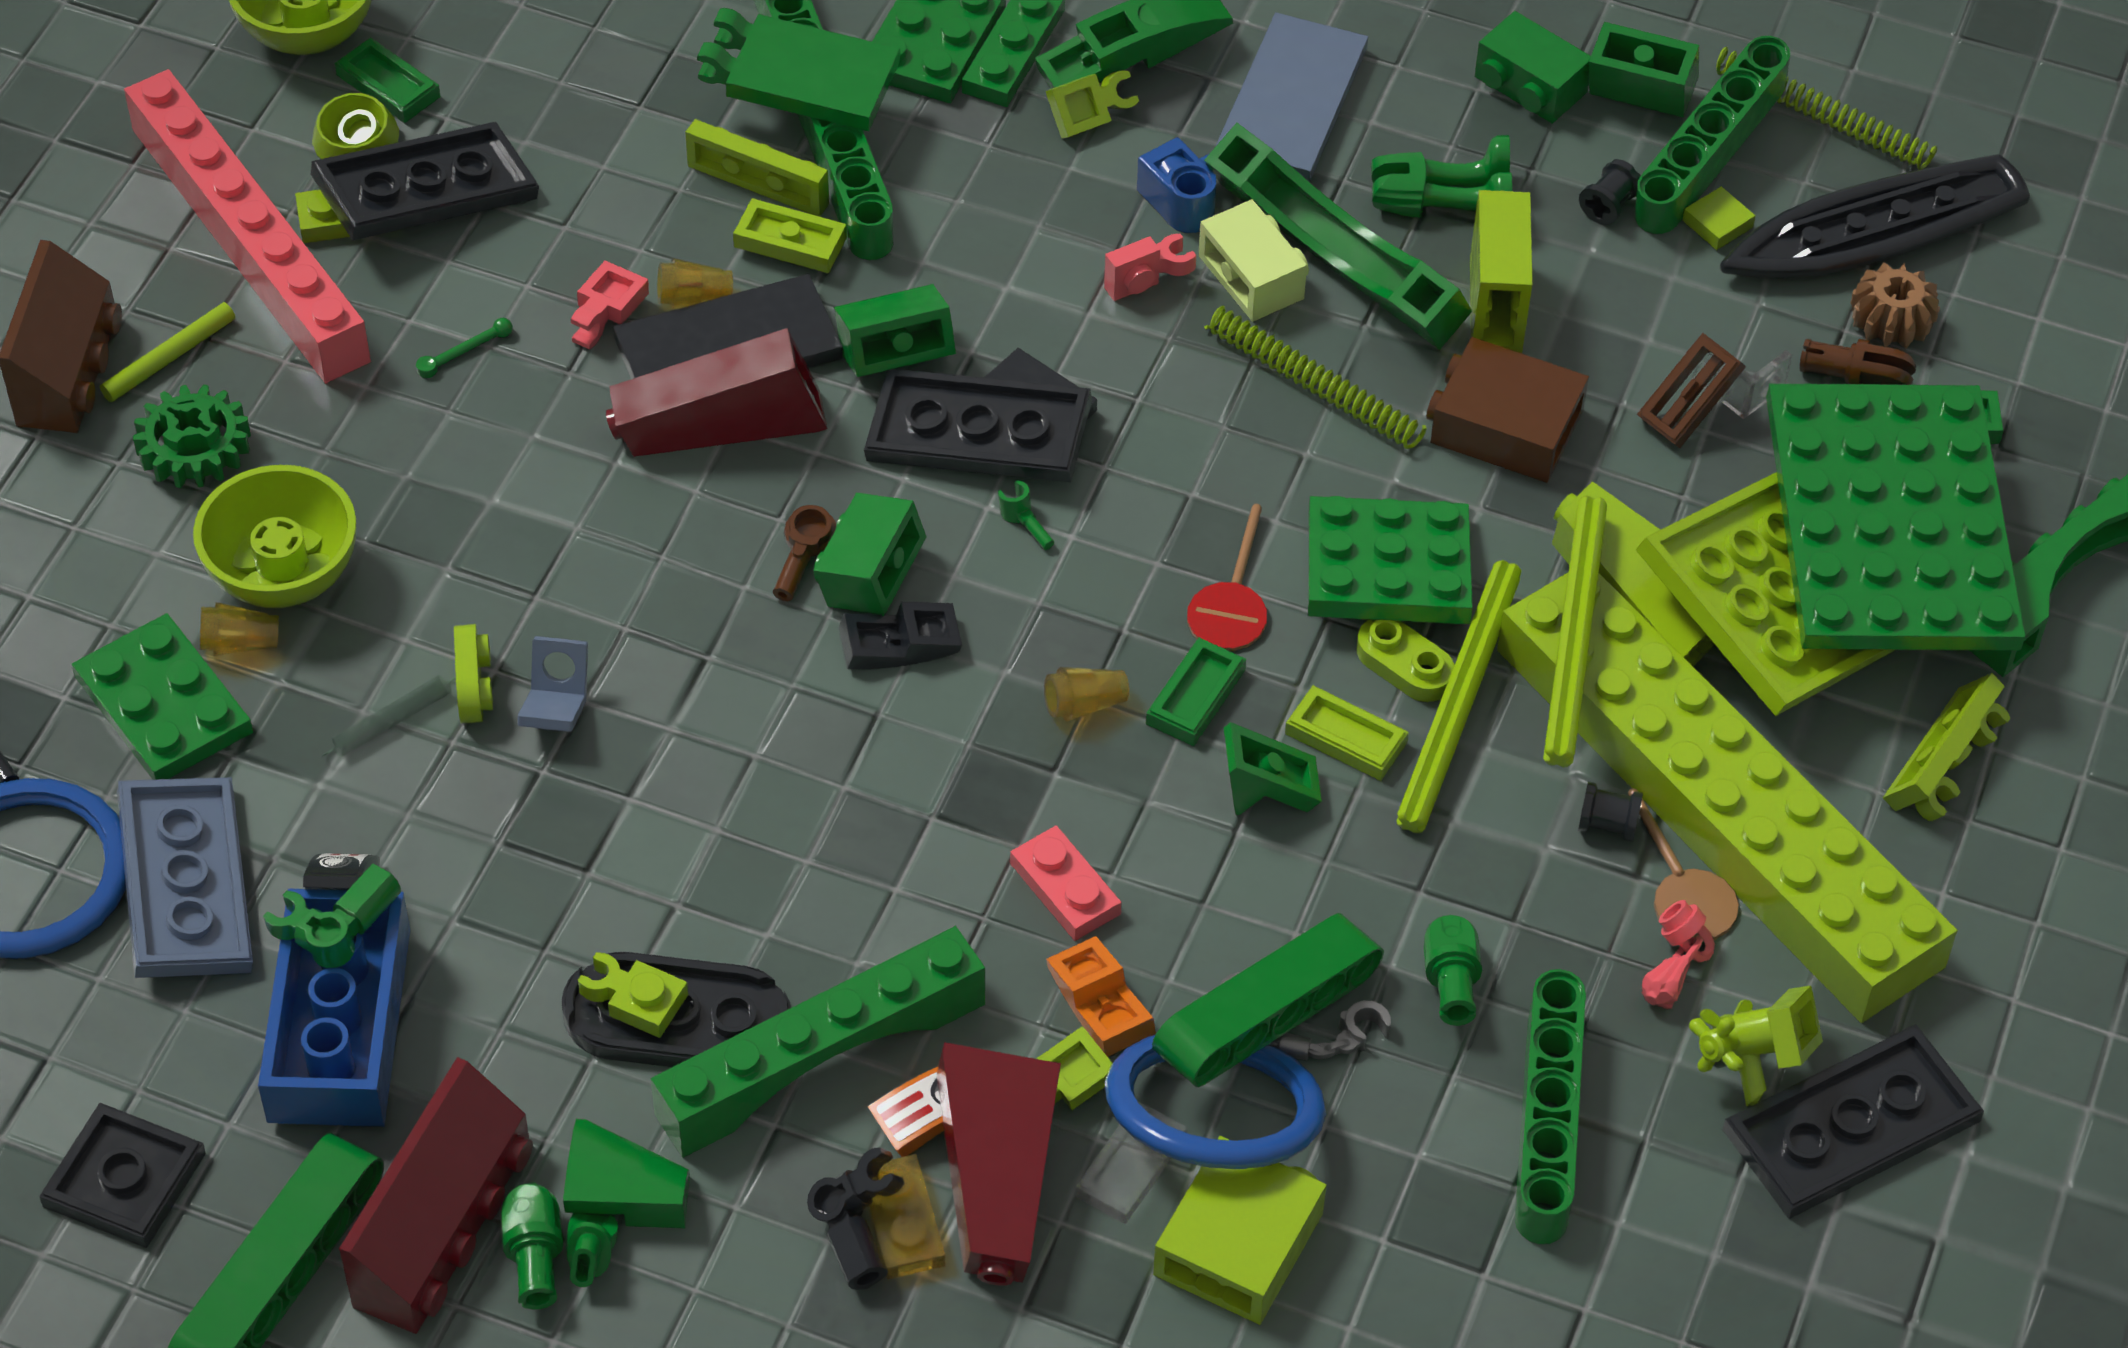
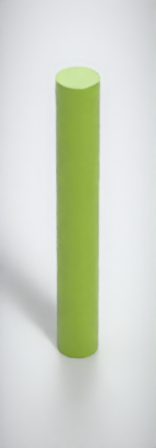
M226 302L221 303L100 385L102 394L109 402H114L235 320L234 311Z

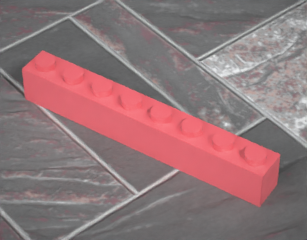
M167 69L124 88L134 133L323 382L326 384L370 363L371 359L364 320L172 72Z

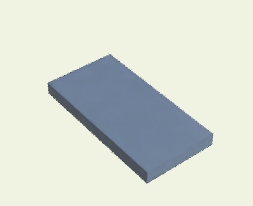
M1275 12L1216 146L1237 122L1271 147L1310 182L1367 50L1368 36Z
M232 777L118 781L117 797L135 978L251 973L253 958Z

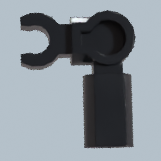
M880 1147L872 1148L864 1153L859 1160L856 1170H846L836 1178L825 1177L818 1180L812 1186L807 1199L808 1210L811 1215L829 1225L830 1229L827 1231V1237L848 1286L855 1290L868 1289L888 1275L887 1267L868 1223L861 1217L863 1210L873 1203L872 1198L875 1196H892L900 1191L905 1184L902 1177L892 1173L885 1175L879 1180L880 1168L894 1158L890 1151Z

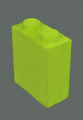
M1479 190L1470 253V307L1473 311L1470 314L1471 337L1522 353L1533 285L1530 192Z
M1222 1136L1218 1137V1140H1229ZM1281 1163L1247 1169H1222L1201 1166L1155 1245L1153 1275L1261 1325L1323 1215L1327 1184L1319 1181L1306 1169L1297 1166L1288 1167Z

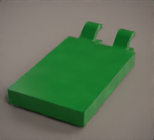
M720 8L714 20V26L720 28L714 43L704 42L697 55V61L703 62L698 73V79L710 84H725L726 97L865 131H870L900 63V48L761 14L757 15L754 24H752L740 13L729 8ZM725 49H738L741 51L738 57L735 58Z

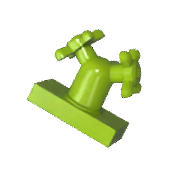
M1811 985L1788 989L1768 1008L1752 1010V1002L1743 999L1738 1003L1733 1015L1724 1014L1719 1017L1713 1010L1703 1009L1700 1012V1018L1692 1019L1689 1022L1690 1030L1700 1037L1699 1048L1703 1056L1697 1064L1699 1071L1708 1072L1712 1070L1715 1062L1722 1060L1731 1071H1739L1746 1106H1753L1759 1103L1764 1092L1767 1090L1760 1060L1761 1054L1775 1053L1778 1069L1800 1066L1823 1042ZM1705 1023L1712 1025L1713 1029H1709Z

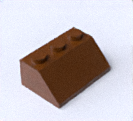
M40 240L0 351V367L16 426L78 433L84 413H90L93 409L95 402L94 384L98 373L103 374L107 368L109 357L108 342L111 334L119 332L122 309L119 303L114 302L110 281L53 242L47 240Z

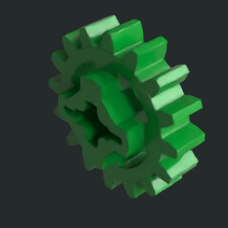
M203 384L198 393L190 394L187 385H182L179 396L172 397L169 393L163 391L160 393L162 404L157 406L146 403L143 406L146 418H135L134 425L137 434L133 435L136 454L140 456L143 470L154 469L155 478L158 482L173 476L177 488H181L187 479H194L198 488L204 487L206 476L212 475L219 481L224 480L223 468L227 466L239 469L241 466L239 454H249L248 438L251 437L248 417L244 416L240 401L230 403L228 392L225 390L213 397L210 395L208 385ZM222 426L226 428V433L224 436H222L220 432V428ZM160 436H162L164 440V444L162 446L158 444Z

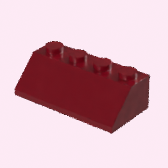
M457 1057L339 1248L352 1307L414 1334L418 1333L427 1316L434 1317L441 1309L447 1294V1282L456 1267L463 1268L470 1260L475 1249L478 1230L485 1219L492 1220L496 1216L504 1199L505 1185L513 1172L520 1173L524 1169L533 1148V1141L529 1139L526 1114L464 1059Z

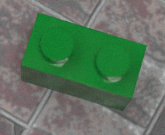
M1514 10L1479 41L1474 77L1484 82L1488 87L1496 89L1519 103L1526 110L1539 115L1553 124L1588 92L1589 60L1591 56Z
M1608 22L1603 23L1589 60V94L1683 118L1699 78V45Z
M934 284L834 307L838 336L843 346V357L856 377L956 354L950 307Z
M856 492L846 512L839 517L836 530L824 552H821L815 561L814 577L820 586L827 607L879 615L886 614L927 538L913 500Z

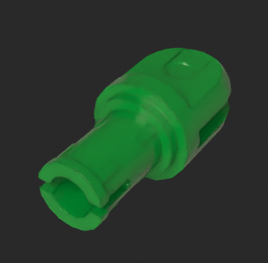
M1456 915L1438 917L1428 925L1424 936L1425 973L1427 980L1439 990L1440 1019L1446 1024L1461 1026L1470 1023L1476 1017L1473 985L1480 979L1483 971L1479 937L1474 925L1463 917Z
M536 1183L522 1184L513 1189L502 1204L503 1252L508 1259L517 1264L519 1304L522 1303V1307L531 1310L544 1309L557 1301L553 1259L563 1249L561 1211L556 1197L547 1188Z

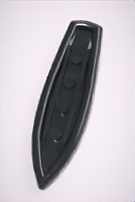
M2000 154L1949 163L1862 183L1813 198L1778 214L1760 225L1741 240L1720 264V271L1724 274L1755 278H1797L1856 269L1919 249L2027 204L2030 200V193L2020 172Z

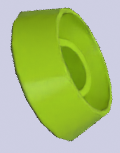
M347 93L333 98L323 106L314 126L312 145L320 159L398 143L399 127L394 116L375 97L363 93Z

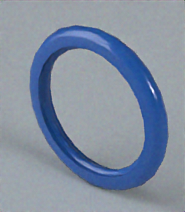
M24 778L0 783V811L25 805H51L70 810L83 817L95 829L102 842L105 858L102 878L95 893L82 907L68 917L44 928L23 932L0 931V958L26 959L52 954L78 943L103 924L116 909L126 890L119 815L102 798L78 785L55 779Z
M1155 1035L1146 1037L1127 1047L1113 1062L1105 1080L1107 1103L1116 1121L1134 1139L1153 1151L1170 1158L1208 1168L1247 1169L1265 1167L1286 1161L1304 1151L1321 1132L1326 1117L1324 1096L1313 1075L1295 1058L1269 1044L1240 1063L1260 1070L1279 1081L1292 1093L1296 1100L1297 1112L1290 1126L1275 1134L1258 1139L1233 1141L1191 1135L1156 1119L1138 1103L1134 1093V1084L1137 1076L1149 1067L1165 1061L1152 1048Z

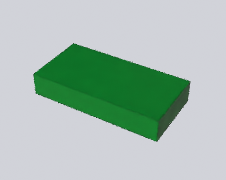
M371 37L335 62L336 75L359 92L375 97L393 116L403 123L408 122L441 97L439 84Z
M1198 637L1147 711L1146 725L1191 746H1195L1245 672L1246 658Z

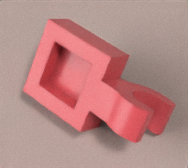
M1171 234L1157 244L1149 236L1105 254L1104 289L1113 301L1132 294L1142 293L1159 283V273L1184 276L1193 272L1196 269V254L1194 251H1191L1184 255H1175L1183 251V236L1181 234Z
M604 260L577 291L579 308L571 317V324L580 328L573 335L572 342L590 350L599 341L608 319L618 324H623L649 294L648 279Z

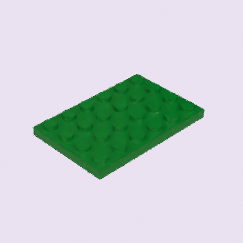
M1769 383L1766 401L1802 649L2021 650L2025 640V632L1980 385Z

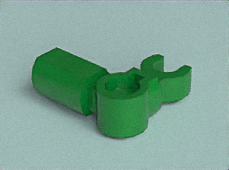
M373 863L334 904V912H322L314 908L309 910L304 898L300 894L286 890L282 896L287 909L292 914L279 918L270 912H266L263 918L272 936L282 940L295 938L298 946L312 953L314 961L319 966L336 968L344 965L352 958L355 952L353 938L357 933L360 935L365 933L401 893V886L392 873Z

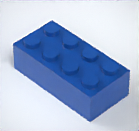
M288 888V891H294L304 898L309 910L314 908L322 912H334V904L347 891ZM404 892L397 896L364 934L360 935L357 933L353 938L355 952L352 958L342 966L336 968L319 966L314 961L312 953L298 946L295 938L289 940L280 939L258 1083L267 1123L385 1126L410 937V925ZM285 906L284 917H287L292 912Z

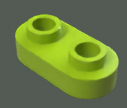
M1369 619L1361 626L1358 632L1357 655L1367 668L1414 700L1433 702L1442 699L1454 668V662L1448 653L1402 621ZM1429 665L1433 669H1424L1421 666Z
M476 624L454 626V650L460 723L483 722V711L493 710L491 678H481V667H491L488 634L478 635Z

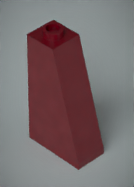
M788 328L609 386L613 408L606 410V418L610 431L615 440L623 438L633 457L816 433L828 429L820 389Z
M944 1042L938 1064L937 1081L963 1269L965 1273L977 1274L979 1280L991 1285H1010L1013 1281L1023 1283L1031 1259L1061 1063Z

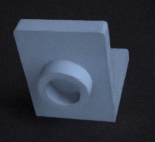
M540 636L534 637L532 641L531 690L518 713V726L568 732L573 730L586 703L588 642ZM553 652L567 654L574 662V674L566 679H557L551 676L545 669V657Z

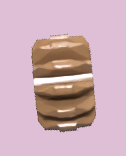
M1883 262L1877 271L1866 270L1864 276L1860 279V283L1857 284V288L1853 290L1850 302L1852 305L1851 311L1853 312L1852 318L1854 320L1853 327L1864 329L1866 340L1882 339L1885 347H1888L1891 342H1898L1907 349L1910 343L1913 342V339L1924 341L1933 323L1937 321L1940 310L1938 306L1939 300L1937 299V284L1926 282L1924 271L1908 272L1905 262L1899 269H1892Z

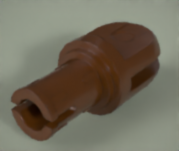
M1806 339L1803 345V349H1806V351H1802L1800 358V372L1807 371L1845 378V384L1911 385L1914 380L1911 375L1916 372V364L1909 354L1894 348L1872 345L1870 340L1859 339L1857 343H1853L1851 348Z

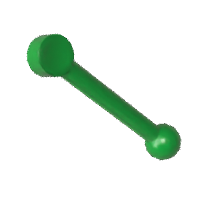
M498 318L494 321L492 328L434 358L432 356L420 357L416 362L418 375L423 378L433 377L438 372V367L497 336L501 338L508 337L513 330L511 321L507 318Z

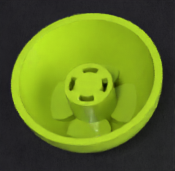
M229 0V4L242 27L258 42L279 52L293 55H310L332 49L347 40L363 22L372 0Z
M269 465L242 472L218 486L206 498L197 513L193 527V539L198 558L205 571L226 593L242 602L258 607L286 608L300 605L316 598L337 581L348 565L354 550L357 527L356 515L347 493L330 477L301 466Z

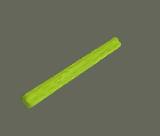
M1587 495L1578 501L1543 755L1544 761L1550 766L1559 765L1565 768L1570 766L1574 760L1607 512V503L1601 497L1592 498Z
M1499 560L1492 567L1399 807L1396 822L1403 830L1421 833L1426 828L1498 640L1503 611L1511 606L1519 585L1521 568L1517 564H1509L1504 560Z

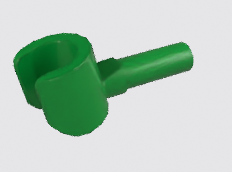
M1015 481L1017 498H1008L1001 490H998L1002 518L1007 522L1021 523L1029 530L1044 550L1050 549L1055 542L1032 512L1028 485L1023 481Z

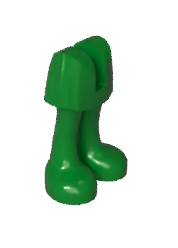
M1509 135L1493 137L1489 142L1485 156L1481 160L1472 163L1455 164L1424 158L1422 152L1396 153L1375 157L1371 162L1373 206L1383 211L1418 218L1422 217L1424 207H1443L1476 212L1479 190L1512 191Z

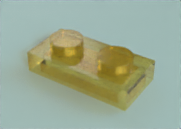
M917 1155L892 1159L880 1168L879 1180L885 1175L892 1173L903 1178L904 1186L892 1196H875L872 1198L873 1203L867 1207L878 1248L888 1270L887 1280L945 1267V1252Z

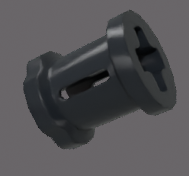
M1614 159L1612 162L1607 163L1602 169V177L1597 183L1587 185L1579 194L1581 209L1591 220L1598 224H1613L1620 216L1621 206L1627 200H1631L1637 195V184L1641 175L1630 163L1619 159Z
M1588 781L1578 831L1587 832L1590 827L1623 834L1626 841L1633 842L1643 793L1635 791L1629 796L1598 789L1596 783Z

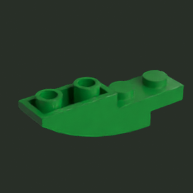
M1129 0L1077 23L1078 35L1036 57V65L1051 89L1091 74H1096L1098 82L1101 83L1110 73L1123 71L1142 60L1149 69L1232 25L1233 18L1221 0Z

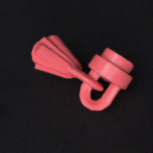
M1685 900L1672 904L1661 914L1658 920L1662 925V936L1671 946L1680 945L1679 949L1672 957L1663 960L1660 965L1648 972L1642 981V994L1645 1001L1664 1009H1672L1674 1002L1677 1001L1690 962L1692 960L1698 963L1708 961L1714 954L1715 942L1710 931L1704 925L1706 916L1697 905H1689ZM1704 941L1705 950L1702 952L1698 951Z

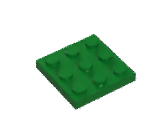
M1310 496L1308 510V616L1471 624L1472 582L1469 504L1447 501H1404L1391 498L1363 499L1345 498L1342 496Z

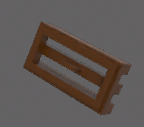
M1702 333L1637 415L1678 448H1681L1746 366L1706 334ZM1709 351L1714 354L1697 376L1683 389L1680 397L1661 420L1656 417ZM1725 363L1726 365L1722 368L1718 375L1713 379V381L1709 384V386L1705 389L1701 396L1696 400V402L1692 405V407L1688 410V412L1684 415L1680 422L1675 426V428L1672 429V427L1683 415V413L1687 410V408L1691 405V403L1696 399V397L1700 394V392L1704 389V387L1708 384L1712 377Z

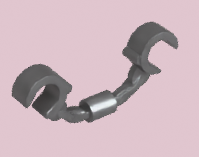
M1240 972L1228 975L1226 978L1222 980L1221 984L1231 979L1235 975L1239 974ZM1363 1000L1353 1004L1348 1011L1341 1012L1339 1028L1342 1032L1338 1034L1336 1041L1332 1043L1313 1044L1311 1043L1312 1038L1285 1033L1269 1045L1280 1049L1293 1058L1306 1061L1308 1056L1314 1059H1326L1340 1053L1351 1054L1357 1049L1364 1051L1366 1035L1355 1024L1362 1020L1373 1021L1379 1026L1383 1036L1389 1038L1391 1016L1382 1004Z

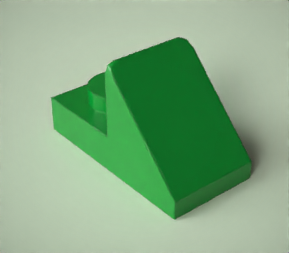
M1232 722L1224 727L1235 815H1241L1264 796L1307 813L1322 802L1316 756Z

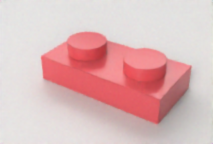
M1057 825L1010 851L1011 866L1074 941L1121 915L1122 902Z

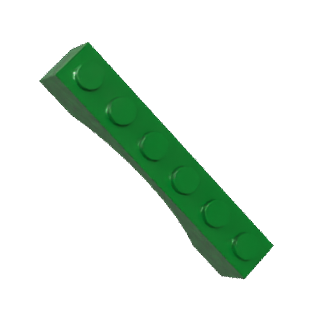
M1236 122L1205 158V163L1212 169L1216 179L1222 186L1243 202L1253 199L1265 215H1271L1275 219L1280 230L1440 350L1473 312L1458 287L1422 260L1398 249L1361 224L1313 186L1271 147Z
M2128 474L2121 480L2117 477L2111 479L2102 488L2095 501L2087 507L2083 505L2076 507L2068 515L2059 530L2052 535L2049 533L2041 535L2030 548L2028 555L2018 563L2012 560L2025 632L2022 649L1969 650L2002 677H2005L2039 649L2049 617V600L2061 580L2075 566L2095 553L2120 543L2128 542Z
M954 926L650 1078L654 1115L681 1157L684 1158L734 1133L753 1112L778 1091L830 1058L863 1043L891 1034L914 1030H937L984 1006L985 966L959 929Z

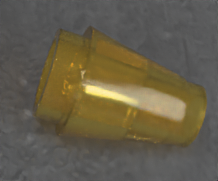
M672 258L671 263H659L657 272L658 304H670L671 309H677L733 293L732 270H722L721 268Z
M215 602V607H201L200 650L213 651V656L261 650L266 649V647L277 648L279 615H268V613Z
M1059 667L1056 673L1046 675L1044 680V697L1048 712L1053 718L1063 717L1064 720L1071 721L1117 703L1127 702L1129 698V683L1123 670Z

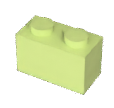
M1253 199L1201 221L1199 257L1252 322L1304 299L1306 276L1309 273L1308 263L1300 249L1293 248L1281 234L1275 219L1271 215H1265Z

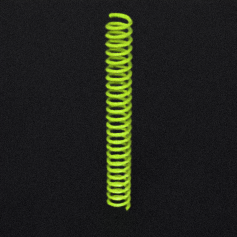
M1727 46L1721 50L1716 63L1718 75L1724 74L1737 57L1736 50L1731 52L1725 68L1720 70L1729 49ZM1797 79L1791 81L1786 95L1782 99L1780 97L1777 101L1779 104L1785 102L1787 108L1794 106L1796 112L1802 110L1804 116L1811 114L1813 120L1820 118L1822 124L1829 123L1830 128L1837 127L1839 132L1846 131L1848 137L1855 135L1856 140L1863 139L1865 145L1872 143L1874 149L1881 147L1883 153L1890 151L1891 157L1899 155L1901 162L1907 160L1909 166L1916 164L1918 170L1927 167L1938 149L1937 145L1933 146L1929 152L1930 155L1921 165L1922 157L1929 146L1928 141L1922 144L1917 157L1912 161L1913 153L1920 142L1919 137L1913 140L1908 153L1903 157L1904 149L1911 138V134L1907 133L1902 140L1901 146L1894 153L1895 145L1901 137L1902 129L1896 131L1891 144L1885 149L1886 142L1893 131V124L1887 127L1882 140L1877 144V138L1885 123L1884 120L1880 121L1874 135L1868 140L1869 132L1876 121L1875 116L1869 119L1865 131L1859 136L1860 128L1867 118L1866 112L1861 114L1856 127L1850 132L1851 125L1858 114V108L1852 110L1846 125L1842 128V121L1850 108L1849 104L1844 105L1838 120L1833 124V118L1841 105L1840 99L1835 101L1829 116L1824 120L1825 112L1832 101L1831 95L1825 99L1821 111L1815 116L1816 108L1823 98V91L1816 95L1812 107L1807 111V105L1812 99L1815 89L1812 87L1808 90L1804 102L1798 107V102L1806 89V84L1803 83L1798 88L1795 99L1789 103L1790 96L1797 86Z
M1225 305L1218 307L1212 316L1210 325L1204 326L1205 330L1211 329L1213 335L1219 334L1220 339H1227L1229 344H1235L1237 349H1244L1245 354L1252 353L1254 359L1260 358L1262 364L1268 363L1270 369L1277 368L1279 374L1285 373L1287 379L1293 378L1295 384L1302 383L1304 389L1310 388L1312 394L1318 393L1321 399L1327 398L1328 403H1335L1337 409L1344 408V412L1346 414L1352 413L1354 419L1361 418V422L1363 424L1369 423L1371 429L1378 428L1379 434L1386 433L1387 438H1394L1396 444L1403 443L1405 449L1415 447L1426 433V425H1422V430L1418 437L1408 445L1407 440L1411 438L1418 427L1417 420H1413L1408 425L1410 420L1409 414L1404 415L1400 419V409L1394 411L1391 415L1393 410L1392 404L1387 405L1383 409V399L1375 403V394L1370 395L1366 399L1367 390H1361L1358 393V384L1353 385L1349 389V379L1341 384V374L1333 378V369L1325 372L1324 364L1316 368V359L1308 363V355L1300 357L1299 350L1291 353V345L1283 348V340L1275 343V336L1270 335L1267 337L1266 330L1258 333V325L1250 328V321L1246 320L1242 323L1241 315L1233 319V310L1225 313ZM1220 322L1219 329L1215 330L1214 327ZM1228 327L1227 335H1223L1222 332ZM1236 333L1235 340H1232L1231 336ZM1245 337L1243 345H1240L1239 341ZM1253 342L1252 349L1248 350L1247 346ZM1261 347L1260 354L1257 355L1255 352ZM1270 351L1268 359L1265 360L1264 356ZM1278 356L1277 363L1274 365L1272 361ZM1286 362L1285 369H1281V365ZM1295 366L1293 374H1289V371ZM1303 371L1302 378L1298 379L1297 376ZM1312 375L1310 384H1306V380ZM1320 381L1318 389H1314V385ZM1329 385L1327 393L1323 394L1322 391ZM1337 390L1335 399H1331V395ZM1345 394H1346V397H1345V399H1344V403H1343V404H1340L1339 401H1340V400L1345 396ZM1354 400L1352 409H1348V405ZM1363 404L1361 413L1356 414V410ZM1371 410L1369 418L1365 419V415ZM1380 414L1378 423L1373 424V420ZM1388 420L1386 428L1382 429V425ZM1397 424L1395 433L1390 434V430ZM1407 427V429H1406V431H1405V433H1404L1403 438L1400 440V439L1398 438L1399 435H1400V434L1405 430V428Z

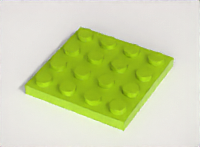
M1777 472L1645 537L1636 549L1653 572L1775 716L1895 651L1892 649H1802Z

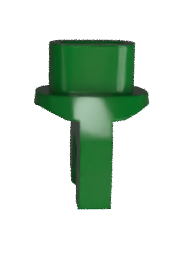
M572 1213L567 1230L566 1250L567 1260L571 1268L570 1280L578 1287L590 1286L594 1277L601 1276L609 1266L612 1249L617 1242L618 1222L611 1214Z

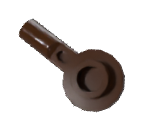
M817 505L801 506L786 521L784 536L791 551L773 589V595L782 601L787 602L793 599L810 558L824 552L836 530L835 520L824 508Z

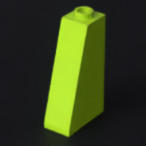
M1593 481L1578 496L1573 493L1569 494L1561 502L1554 514L1557 526L1552 545L1565 561L1570 564L1578 501L1587 495L1592 498L1601 497L1607 503L1599 574L1694 667L1715 644L1636 551L1645 537L1660 529Z

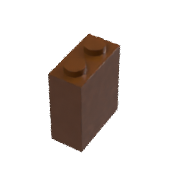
M1471 337L1463 354L1455 353L1449 363L1445 376L1447 386L1444 392L1436 390L1430 400L1426 419L1433 421L1430 443L1548 483L1584 410L1589 376Z

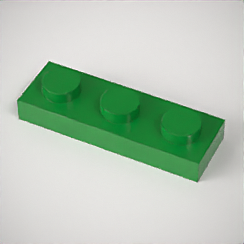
M1010 0L962 78V93L1008 107L1035 62V58L1038 57L1063 15L1065 0Z

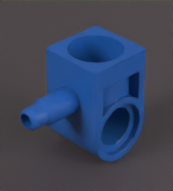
M1179 137L1138 158L1137 191L1175 230L1184 233L1200 232L1201 221L1215 215L1216 175L1204 161L1209 154L1198 158Z

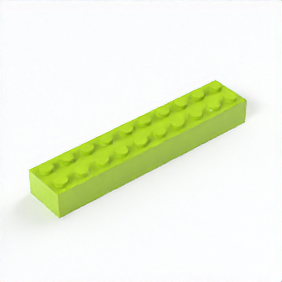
M1568 573L1503 611L1497 651L1549 704H1551ZM1598 573L1578 734L1631 788L1643 793L1642 799L1717 876L1723 878L1731 886L1736 896L1861 1024L1946 968L1958 930Z

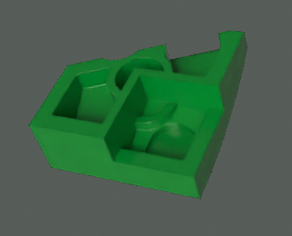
M586 1119L575 1120L563 1196L565 1213L623 1214L625 1216V1224L628 1227L685 1228L690 1181L689 1169Z

